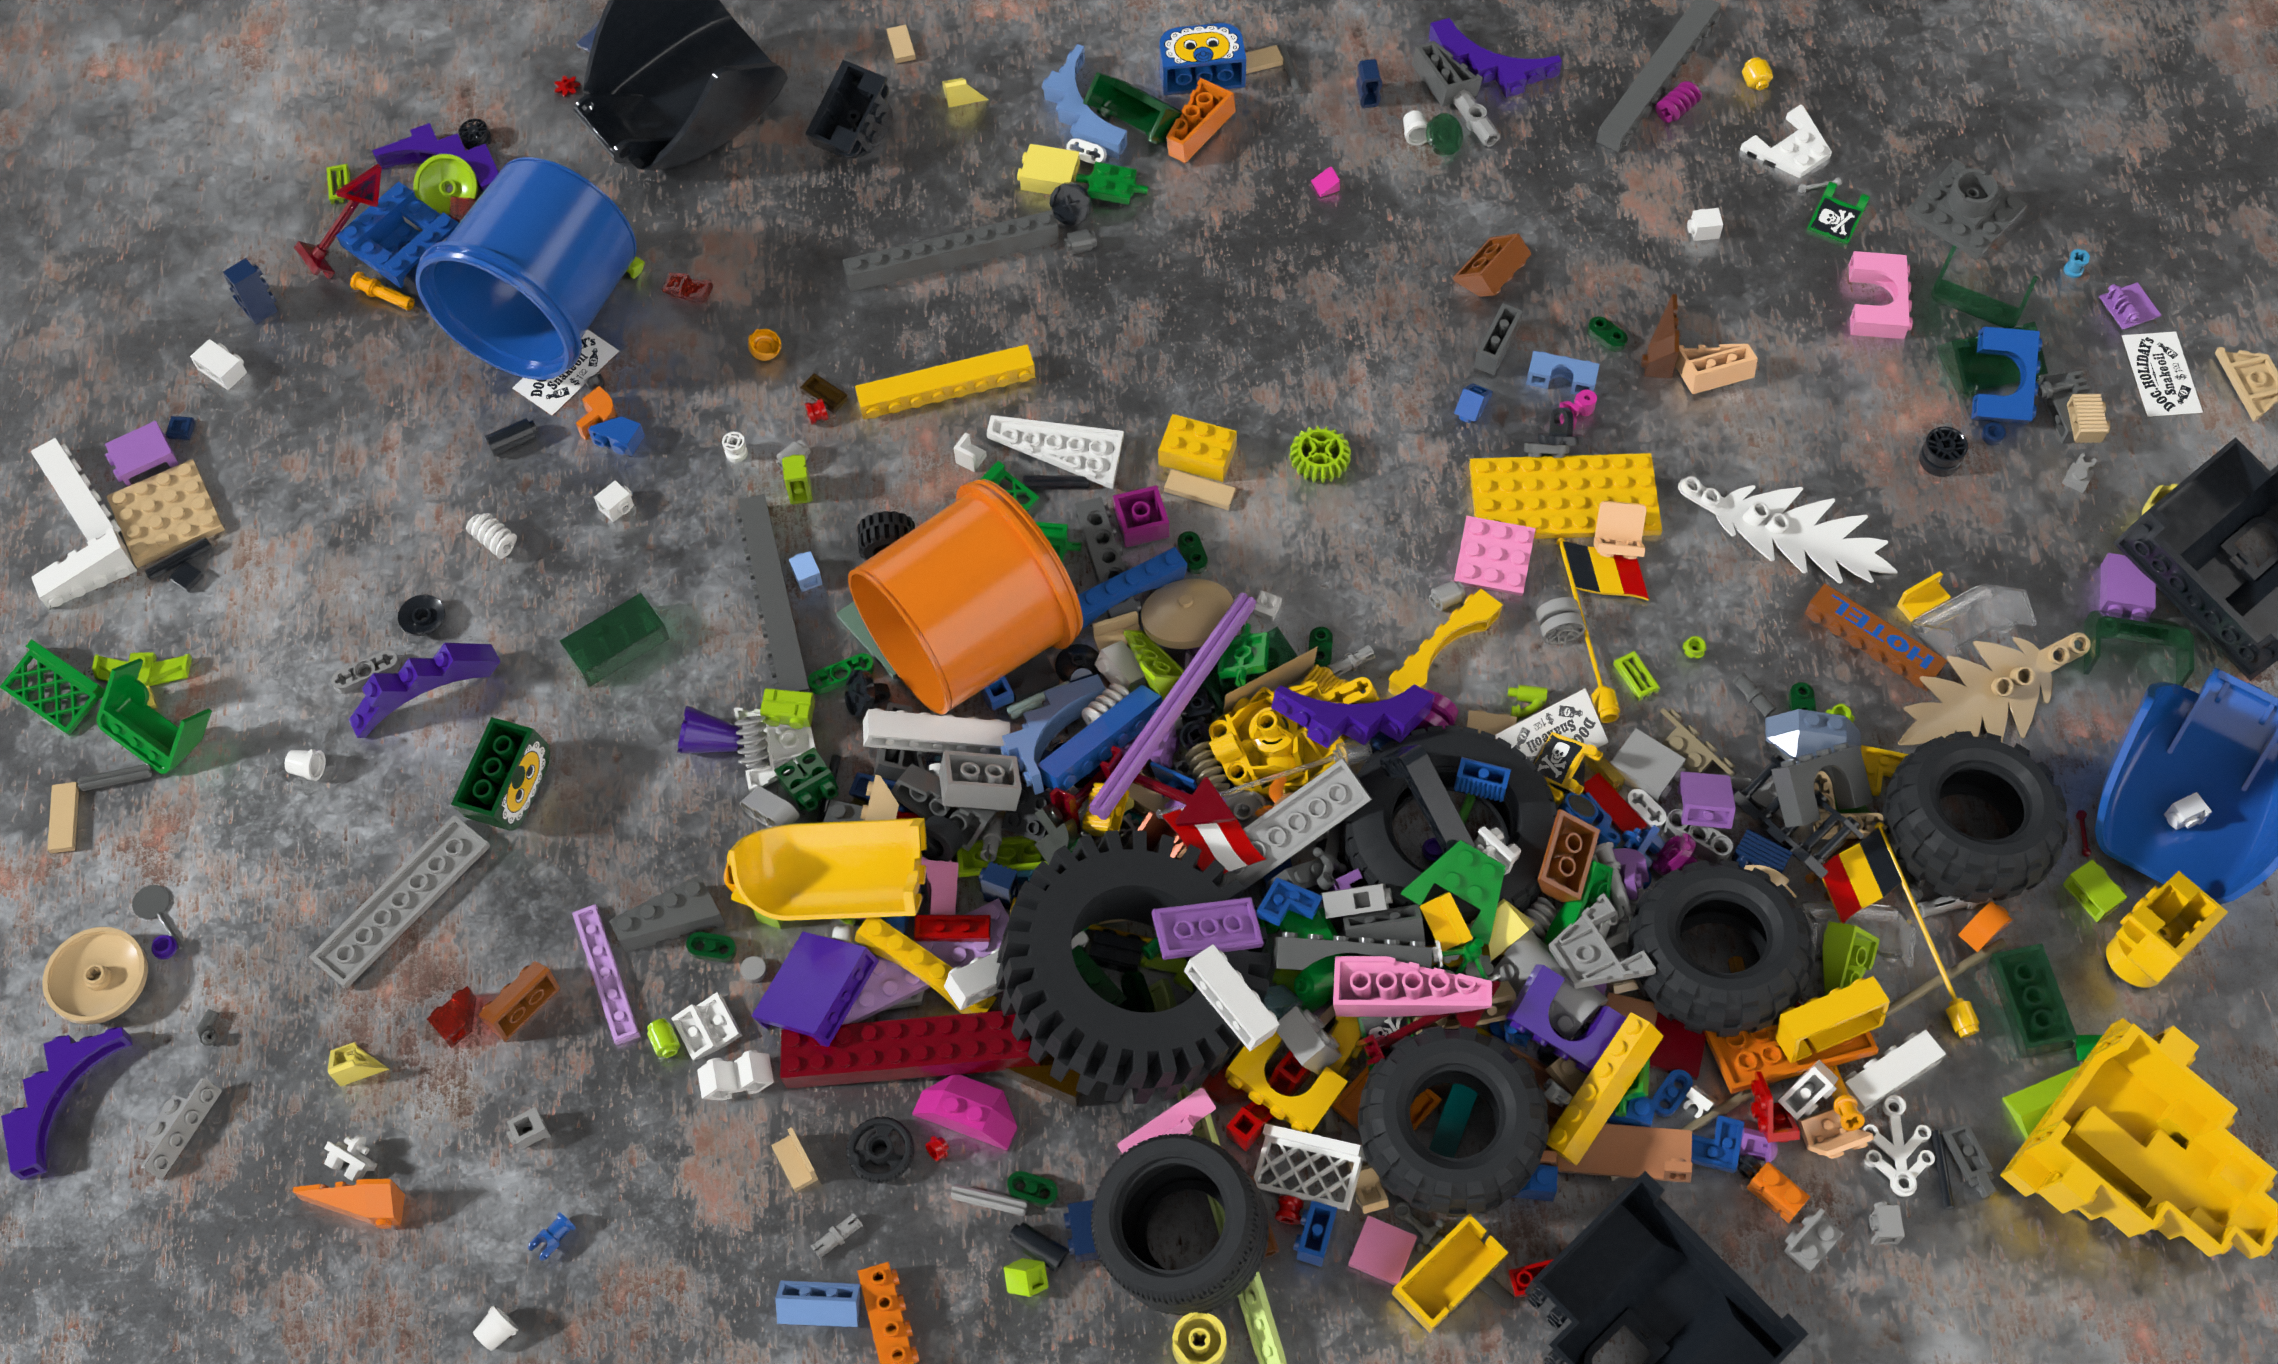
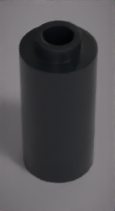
M524 418L486 435L485 438L493 455L497 456L535 439V433H538V430L533 420L528 421L527 418Z
M1022 1222L1020 1225L1016 1224L1008 1237L1011 1239L1010 1245L1034 1260L1045 1262V1267L1055 1273L1060 1269L1069 1253L1068 1248L1025 1222Z

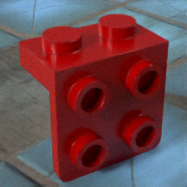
M1755 1071V1080H1751V1090L1753 1096H1755V1102L1751 1103L1753 1118H1757L1759 1132L1764 1133L1768 1143L1800 1140V1130L1793 1116L1780 1103H1773V1096L1762 1072Z

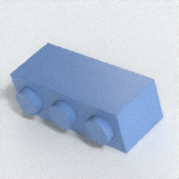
M780 1281L775 1298L777 1324L858 1327L862 1311L860 1284Z

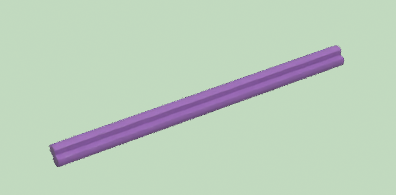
M1239 593L1090 803L1089 811L1093 815H1097L1101 820L1108 818L1255 609L1257 602L1253 597H1248L1246 593Z

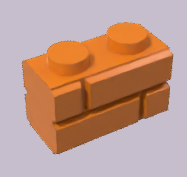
M1769 1162L1760 1169L1747 1186L1751 1193L1775 1213H1779L1780 1217L1787 1223L1792 1221L1810 1198L1806 1192Z

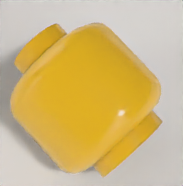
M1759 57L1748 60L1742 70L1744 80L1750 89L1763 90L1769 86V82L1773 79L1769 63Z

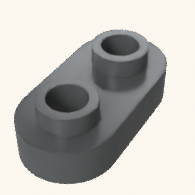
M1524 442V452L1528 453V457H1541L1542 453L1551 454L1553 458H1564L1565 454H1569L1570 446L1566 444L1556 446L1540 444L1539 442Z

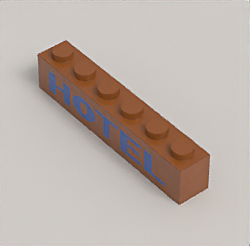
M1825 583L1809 602L1805 614L1812 621L1820 623L1834 635L1847 640L1853 647L1861 649L1875 661H1880L1894 673L1902 675L1910 680L1913 685L1925 691H1928V688L1920 680V676L1938 677L1948 661Z

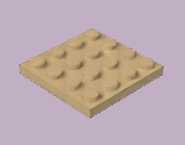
M193 459L106 496L137 568L179 551L202 538H209L225 531Z

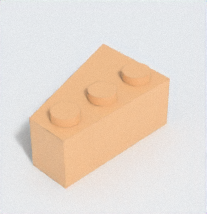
M1719 344L1718 348H1705V345H1698V348H1684V345H1679V354L1675 367L1691 393L1696 394L1754 378L1758 358L1749 344Z

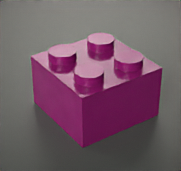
M1157 485L1113 495V511L1125 548L1170 537L1169 520Z

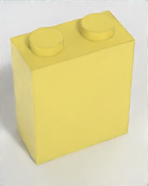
M1030 144L1028 151L1023 154V167L1019 168L1017 174L1021 190L1051 195L1059 185L1065 182L1075 183L1080 167L1079 152Z

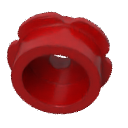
M930 1137L931 1140L926 1143L925 1147L931 1158L935 1161L947 1158L949 1146L946 1140L942 1137Z

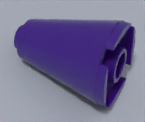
M686 706L677 753L737 752L738 747L743 748V745L737 744L738 740L743 739V736L736 734V731L741 730L740 727L691 706Z

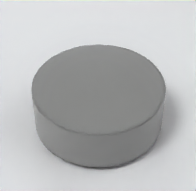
M757 956L746 958L740 967L743 978L750 983L761 981L767 973L764 961Z

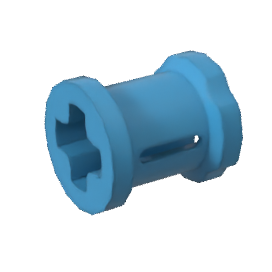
M2081 249L2073 250L2070 254V261L2064 266L2065 274L2072 278L2082 276L2084 266L2089 262V253Z

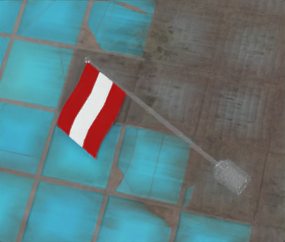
M1351 739L1336 744V750H1333V756L1240 785L1219 792V794L1223 797L1334 760L1338 762L1342 758L1351 766L1367 761L1372 756V750L1369 741L1362 745ZM1185 804L1160 811V809L1156 811V816L1160 819H1165L1178 834L1186 849H1188L1190 844L1201 849L1197 866L1202 872L1215 859L1225 866L1223 874L1266 860L1252 845L1236 817L1235 821L1177 826L1175 821L1186 806Z

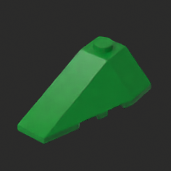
M1596 861L1591 863L1581 900L1565 902L1549 926L1544 940L1547 946L1570 924L1573 925L1582 916V912L1587 907L1591 908L1601 894L1604 893L1607 898L1610 897L1612 867Z

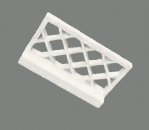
M1265 1123L1262 1133L1265 1135V1139L1254 1174L1257 1188L1280 1195L1297 1197L1309 1202L1316 1201L1350 1211L1363 1161L1367 1162L1363 1147L1358 1144ZM1271 1144L1279 1145L1284 1153L1273 1161L1269 1156ZM1299 1150L1303 1151L1307 1160L1295 1167L1290 1156ZM1322 1156H1326L1331 1165L1319 1172L1314 1161ZM1287 1159L1292 1169L1280 1176L1275 1165ZM1347 1161L1354 1163L1352 1173L1343 1178L1338 1167ZM1310 1164L1316 1175L1303 1182L1298 1171ZM1272 1169L1276 1179L1268 1185L1262 1184L1263 1173ZM1335 1170L1339 1181L1327 1187L1322 1177ZM1295 1174L1300 1185L1292 1190H1287L1283 1181ZM1319 1180L1324 1191L1316 1196L1310 1195L1307 1187ZM1342 1185L1346 1191L1343 1203L1335 1201L1331 1195V1192Z

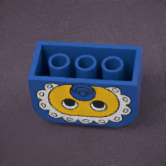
M1227 23L1176 27L1169 29L1161 36L1159 51L1163 96L1192 93L1193 90H1196L1197 82L1200 78L1224 89L1246 87L1245 48L1242 34L1235 26Z

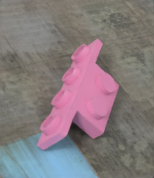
M1200 1087L1121 1140L1117 1146L1123 1154L1132 1146L1138 1145L1137 1143L1144 1140L1147 1141L1155 1136L1158 1137L1164 1134L1191 1135L1193 1133L1191 1129L1194 1128L1195 1123L1216 1109V1105L1205 1089Z

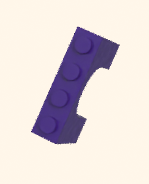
M1536 964L1505 1018L1511 1021L1510 1026L1520 1033L1527 1031L1532 1034L1534 1042L1543 1047L1549 1045L1555 1049L1553 1054L1565 1061L1568 1058L1577 1063L1575 1068L1589 1075L1627 1018L1611 1007L1601 1005L1587 1030L1581 1036L1571 1040L1561 1038L1552 1029L1548 1013L1550 1004L1565 978L1545 965Z

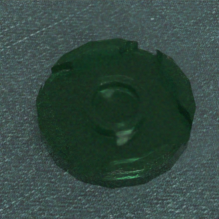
M1448 113L1435 115L1428 122L1426 128V138L1429 146L1432 145L1435 149L1433 151L1440 156H1450L1459 151L1464 137L1459 121Z

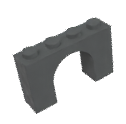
M1848 742L1833 745L1834 750H1831V748L1820 749L1816 751L1815 756H1813V753L1798 756L1799 761H1795V759L1780 762V767L1771 769L1785 827L1803 826L1821 820L1814 793V781L1820 769L1828 775L1832 782L1838 810L1857 808L1873 802L1859 745L1849 746Z

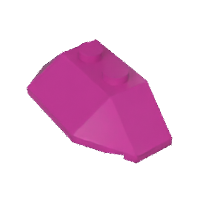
M960 1074L951 1075L923 1090L912 1112L913 1116L1008 1151L1018 1128L1003 1090Z

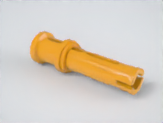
M361 271L354 273L351 278L350 287L354 290L366 292V295L369 297L376 296L407 311L412 310L414 307V298L382 285L378 279H371Z
M1837 1065L1829 1067L1839 1078L1834 1085L1837 1089L1832 1093V1096L1835 1100L1834 1110L1841 1117V1126L1847 1131L1858 1130L1865 1122L1864 1116L1861 1112H1858L1857 1101L1848 1093Z

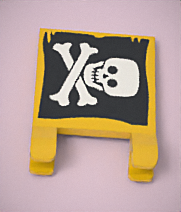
M1552 732L1534 765L1549 783L1580 795L1584 787L1572 779L1584 756L1600 761L1603 753L1598 751L1593 745H1587Z

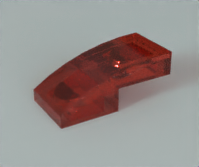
M669 273L662 291L684 300L706 303L713 285L708 280H693L688 274Z

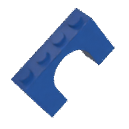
M1983 327L1979 330L1977 353L2003 355L2012 359L2020 370L2021 379L2017 390L2011 395L1978 394L1974 396L1971 420L2027 424L2035 418L2037 407L2034 405V396H2037L2039 388L2038 383H2036V374L2040 371V360L2037 359L2038 352L2042 348V338H2039L2040 331Z

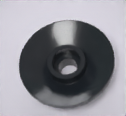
M427 594L417 595L408 599L398 612L400 627L404 632L413 636H425L436 631L445 618V608L438 598Z
M1074 644L1064 648L1058 654L1055 662L1058 677L1063 682L1070 681L1071 673L1079 667L1089 669L1093 676L1100 675L1101 672L1094 665L1099 653L1094 648L1085 644ZM1075 660H1082L1081 663H1076V662H1074V661H1075Z

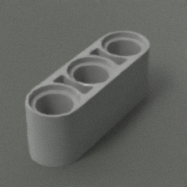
M760 786L740 801L741 807L749 816L769 828L793 824L800 817L797 810L789 802Z
M1675 809L1669 813L1664 825V832L1670 839L1677 835L1681 838L1683 833H1687L1696 842L1694 853L1712 864H1720L1721 861L1728 860L1733 849L1731 839L1712 827L1683 825L1681 823V809ZM1672 822H1678L1681 827L1673 825ZM1693 835H1699L1703 839H1696ZM1715 848H1721L1724 853L1716 851Z

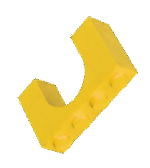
M1275 1032L1273 1036L1251 1051L1244 1045L1226 1070L1225 1077L1227 1082L1232 1087L1238 1090L1241 1088L1247 1092L1249 1098L1256 1104H1264L1277 1119H1285L1291 1124L1293 1130L1313 1134L1344 1091L1348 1081L1326 1066L1313 1086L1304 1094L1293 1097L1281 1095L1268 1084L1264 1068L1281 1045L1282 1038Z

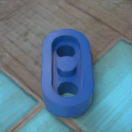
M1674 1070L1661 1084L1652 1100L1658 1101L1655 1113L1658 1116H1672L1687 1097L1686 1094L1693 1086V1080L1689 1073L1684 1070ZM1679 1082L1682 1088H1676L1674 1083ZM1660 1102H1666L1668 1108L1661 1107Z

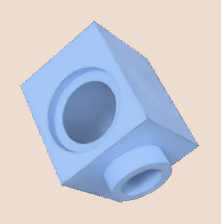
M811 551L799 553L789 559L793 575L801 593L823 585L820 571Z

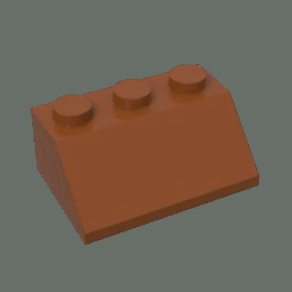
M1519 233L1490 237L1458 271L1453 280L1479 297H1493L1501 291V287L1513 278V274L1526 264V260L1531 255V252Z
M1562 809L1557 811L1538 882L1543 893L1560 902L1581 900L1600 829Z
M534 961L531 965L524 967L512 983L505 985L500 995L482 1008L479 1016L486 1026L506 1042L561 988L550 969Z

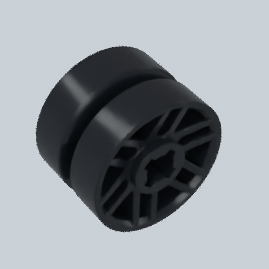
M1937 427L1927 435L1919 453V462L1925 471L1934 476L1947 477L1953 475L1958 471L1968 451V441L1955 428Z

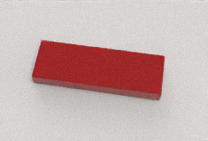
M1599 772L1585 782L1582 793L1584 795L1587 792L1591 794L1602 809L1611 816V824L1621 835L1627 830L1633 832L1635 828H1639L1641 831L1647 828V823Z
M991 915L915 916V941L990 942Z

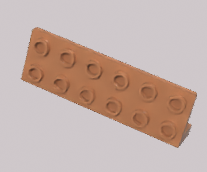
M1547 1120L1549 1125V1134L1555 1124ZM1605 1124L1577 1166L1557 1155V1152L1550 1149L1547 1145L1539 1165L1558 1167V1172L1624 1178H1638L1646 1171L1654 1180L1691 1183L1692 1131Z

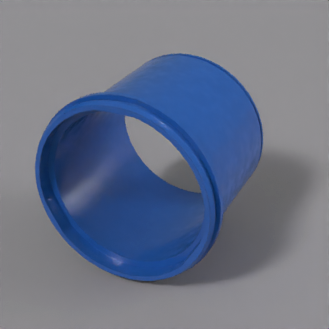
M521 157L513 159L504 165L445 241L435 243L425 250L416 270V288L422 303L436 323L453 340L474 356L512 375L534 380H548L564 374L578 361L582 351L581 338L634 261L637 244L633 230L624 214L596 185L573 170L555 162L535 157Z

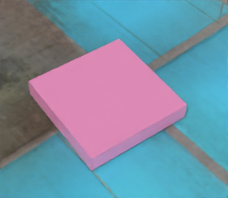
M1368 1215L1348 1266L1396 1286L1401 1280L1417 1236Z

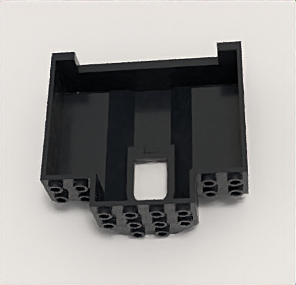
M2235 437L2148 509L2113 543L2251 681L2278 661V465L2270 471ZM2253 527L2260 528L2268 533L2277 546V551L2259 567L2234 544ZM2235 555L2245 564L2244 567L2233 558Z
M1646 1171L1530 1282L1524 1291L1527 1295V1301L1535 1309L1540 1308L1547 1315L1546 1320L1554 1329L1562 1331L1542 1352L1541 1357L1544 1364H1592L1594 1355L1623 1326L1651 1353L1642 1364H1780L1809 1333L1789 1313L1781 1318L1660 1197L1665 1190Z

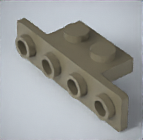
M1665 708L1660 710L1676 726L1675 730L1662 744L1686 759L1683 766L1689 772L1703 773L1715 761L1730 776L1734 777L1737 774L1733 770L1736 766L1726 757L1721 759L1716 754L1718 749L1708 740L1705 743L1698 738L1700 733L1690 724L1686 727L1680 721L1683 717L1673 708L1670 711Z

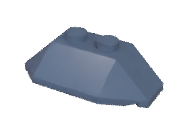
M1796 709L1765 719L1766 741L1774 744L1782 753L1791 759H1795V761H1799L1798 756L1813 753V756H1815L1816 751L1820 749L1831 748V750H1834L1833 745L1848 742L1849 746L1859 745L1861 747L1860 730L1846 716Z

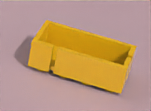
M1874 976L1867 979H1857L1848 987L1843 989L1835 988L1824 997H1814L1797 1008L1790 1007L1780 1014L1775 1039L1792 1064L1812 1055L1810 1048L1804 1040L1806 1038L1815 1052L1818 1053L1883 1026L1890 1000Z
M1468 1214L1393 1288L1392 1295L1429 1333L1448 1316L1449 1312L1451 1313L1508 1255V1252L1491 1235L1487 1238L1485 1244L1481 1241L1487 1230L1471 1214Z

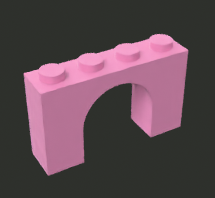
M1853 251L1849 262V282L1879 285L1889 291L1894 301L1883 306L1855 304L1850 316L1851 335L1904 339L1907 331H1911L1913 318L1909 317L1912 300L1908 297L1911 291V282H1908L1910 264H1907V255Z
M922 857L921 865L926 866L928 915H955L958 863L951 860L949 862L942 860L934 861Z

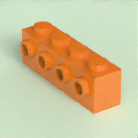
M889 1262L858 1270L880 1364H915L920 1362L916 1346H910L908 1337L913 1336L910 1321H904L902 1311L907 1309L903 1294H897L896 1285H900L897 1270H891Z

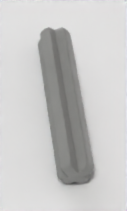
M955 1184L951 1191V1198L953 1200L1021 1216L1026 1214L1028 1208L1026 1200Z

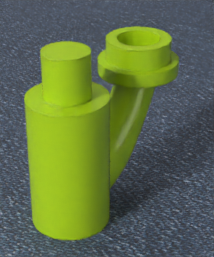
M1518 685V688L1508 687V697H1517L1516 701L1532 703L1520 709V705L1511 707L1510 716L1517 717L1516 723H1518L1519 718L1537 712L1546 704L1547 688Z

